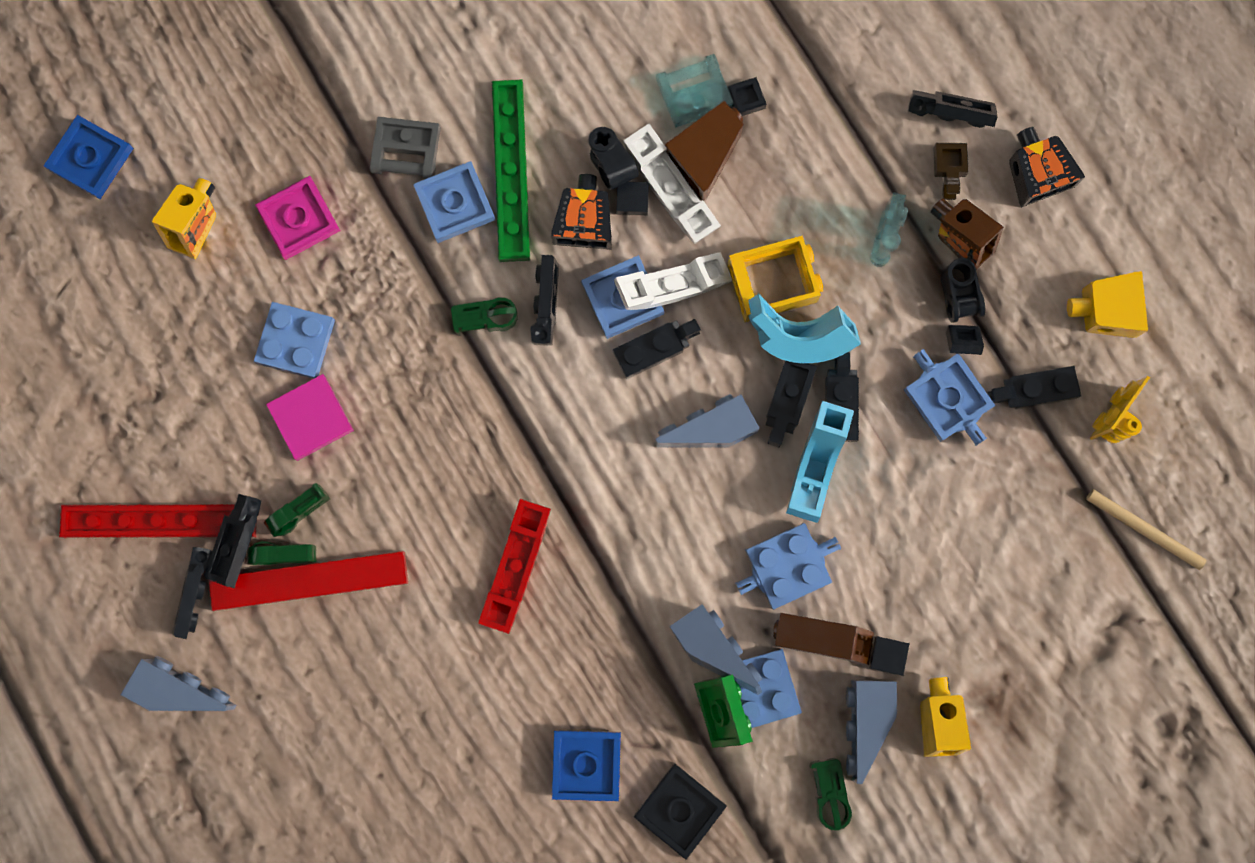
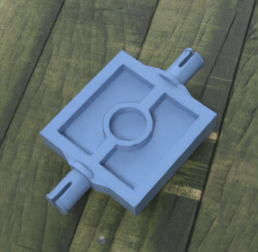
M925 349L915 354L913 358L924 372L918 380L907 386L904 391L938 440L941 442L952 434L964 430L975 446L986 440L987 437L982 433L976 422L982 414L996 405L962 357L956 354L947 361L934 365Z
M802 523L745 549L752 565V576L735 582L737 588L743 587L738 589L739 593L743 595L758 587L766 595L771 608L774 610L832 583L825 567L824 556L841 550L840 544H836L838 543L837 538L833 537L818 545L812 539L806 524Z

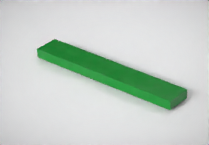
M523 79L492 81L499 262L531 261Z

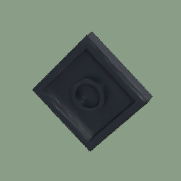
M674 763L634 814V818L687 860L727 805Z

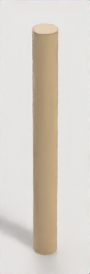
M1092 489L1086 497V500L1196 569L1201 570L1207 561L1205 558L1096 490Z

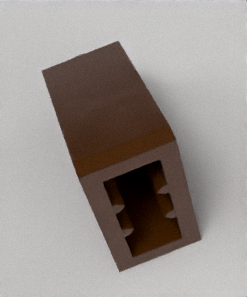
M725 101L721 102L665 144L667 148L666 153L701 201L708 198L742 134L744 125L742 115L735 107L730 108Z
M780 613L779 620L774 624L773 637L776 639L775 646L869 665L874 632L858 626Z

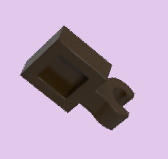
M936 143L933 148L934 177H944L943 198L945 200H956V194H960L959 177H966L968 174L967 143Z

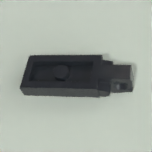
M913 90L908 105V112L921 117L926 114H933L945 121L962 120L978 128L985 126L995 127L998 118L995 103L939 91L932 94Z
M542 255L541 265L536 266L535 278L536 283L540 284L539 295H535L533 302L534 314H538L537 322L530 327L531 341L534 345H553L559 264L553 255Z
M696 319L681 326L677 320L671 323L668 322L614 348L613 353L626 379H629L683 353V350L690 346L687 340L699 335L701 329Z
M847 352L835 358V369H828L827 377L825 378V402L854 411L845 442L859 441V377H857V370H850V352Z
M784 361L766 416L767 421L765 425L772 427L767 444L780 448L785 432L794 433L795 428L799 424L817 366L809 363Z
M1075 366L1012 376L1009 379L1003 380L1004 387L991 389L992 391L988 392L994 404L1008 401L1009 408L1015 409L1073 400L1081 397Z
M238 494L234 509L229 516L224 515L204 575L206 579L235 588L257 522L262 500Z
M200 547L192 548L172 631L174 637L187 639L188 632H195L199 614L193 613L196 600L202 601L206 581L200 579L202 573L207 569L213 550Z

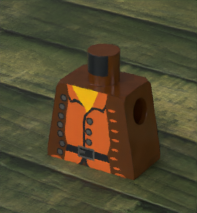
M942 198L932 207L930 213L941 222L938 233L939 239L958 258L970 260L977 270L996 252L1004 227L973 203L963 199L953 207Z

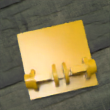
M1149 376L1138 381L1132 380L1125 388L1120 386L1115 391L1109 401L1113 405L1107 413L1102 412L1092 425L1095 431L1090 436L1091 440L1101 436L1110 443H1118L1140 433L1142 424L1137 417L1128 412V409L1150 379Z

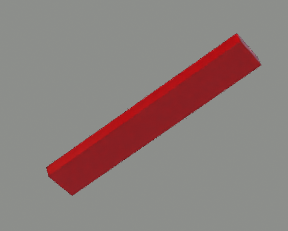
M235 504L61 505L59 538H217L224 515L229 516ZM257 522L252 537H256Z
M404 551L239 574L235 588L209 580L212 611H220L408 584V575Z

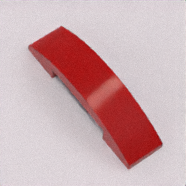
M523 499L519 500L509 529L511 531L478 624L510 634L538 556L549 520L550 508Z

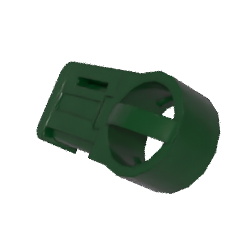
M504 297L454 305L451 308L453 328L458 336H461V331L485 328L489 332L507 331L513 328L518 320L515 304ZM500 304L510 306L506 308L493 309ZM513 314L512 319L503 325H498L490 319V317L496 315Z
M314 483L312 487L271 514L264 521V525L273 537L285 536L291 533L301 520L326 503L330 498L318 483Z
M262 541L253 544L247 549V565L317 562L316 546L312 544L276 546L271 542ZM261 544H270V545H272V546H259V547H256L257 545H261Z
M829 758L826 761H813L809 767L811 769L815 768V771H813L817 794L820 796L815 797L818 819L830 830L839 831L844 829L851 821L852 810L848 802L841 762L836 758ZM837 800H839L845 808V817L842 822L840 819ZM829 801L834 825L827 824L822 816L823 807Z

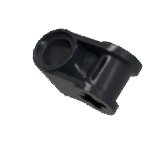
M598 127L591 131L588 138L591 148L590 159L609 190L639 176L635 161L629 152L625 150L612 129Z
M966 258L954 260L941 274L946 312L950 322H958L959 318L974 315L977 318L984 317L986 311L985 300L980 290L975 265ZM953 269H958L964 274V282L954 279L952 275Z

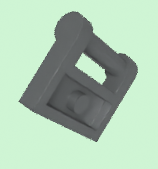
M377 117L370 163L371 173H401L423 176V179L435 176L441 130L439 123ZM384 151L425 156L424 163L384 159Z

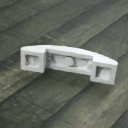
M647 124L623 140L626 149L632 156L646 182H649V186L656 197L694 244L721 226L705 202L698 199L666 153L667 148L650 124Z
M721 252L695 258L690 264L649 274H644L641 271L614 279L626 310L647 309L678 302L711 291L732 281Z

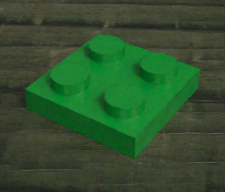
M733 674L694 683L712 748L740 746L753 742L750 734L752 730L751 722L744 713L741 703V689L735 681Z

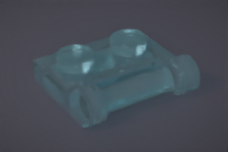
M715 54L705 56L704 61L668 74L665 71L656 74L659 89L675 128L700 119L723 101L730 108L733 107V100L721 74ZM707 72L709 73L711 79L673 93L672 85Z
M893 192L881 213L870 255L871 263L876 267L885 266L890 260V253L895 251L901 243L898 232L900 226L903 227L908 213V208L903 207L906 195Z

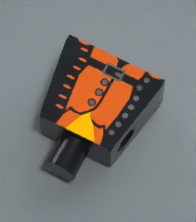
M1034 127L1026 128L1016 135L1022 148L1013 154L1009 160V165L1021 208L1075 188L1085 178L1084 173L1058 136L1040 141Z
M580 174L578 189L565 188L563 190L551 231L553 245L612 250L608 192L596 191L597 176L593 174Z

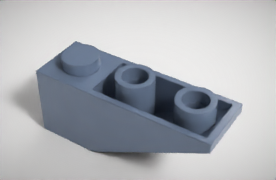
M729 394L715 402L716 408L706 413L703 409H700L687 416V423L676 427L674 423L661 429L658 432L659 437L655 439V445L657 448H729L756 434L760 428L742 394L733 398L732 394Z
M702 604L670 626L673 634L693 662L720 676L733 674L739 686L757 695L762 693L758 684L762 680L760 674L752 663L744 664L739 657L743 653L741 647L733 636L727 639L720 629L724 627V624L714 610L708 613Z
M155 656L154 659H141L121 693L125 698L149 711L234 710L237 706L229 701L230 695L215 687H212L211 690L200 685L202 681L200 678L188 672L180 674L172 669L173 664L159 656Z
M851 680V687L846 688V705L851 707V721L846 723L847 741H852V755H847L846 770L847 775H851L852 781L856 784H863L897 717V682Z

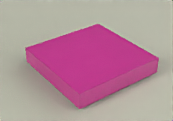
M311 176L255 204L285 260L341 231Z
M324 374L266 404L296 461L354 431Z

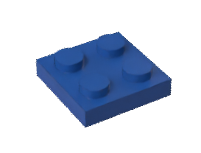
M77 115L44 164V167L94 197L101 199L134 148L124 140Z
M555 730L552 800L619 801L621 732Z

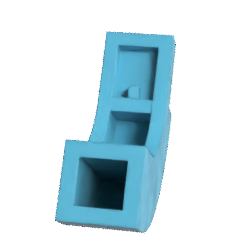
M759 293L748 300L751 312L749 320L758 331L760 346L771 355L782 360L794 363L824 362L842 356L861 344L856 325L839 306H836L817 319L807 322H794L780 316Z
M822 401L800 458L791 489L792 493L786 511L787 514L818 523L833 469L848 436L853 410Z

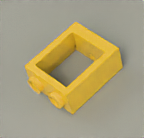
M803 235L729 255L727 265L744 323L750 321L749 315L751 312L748 300L754 297L746 269L750 265L794 254L806 294L773 302L769 305L777 313H782L818 302L821 296L820 292H823V284L818 273L814 274L811 264L814 262L813 250L810 244L805 245Z

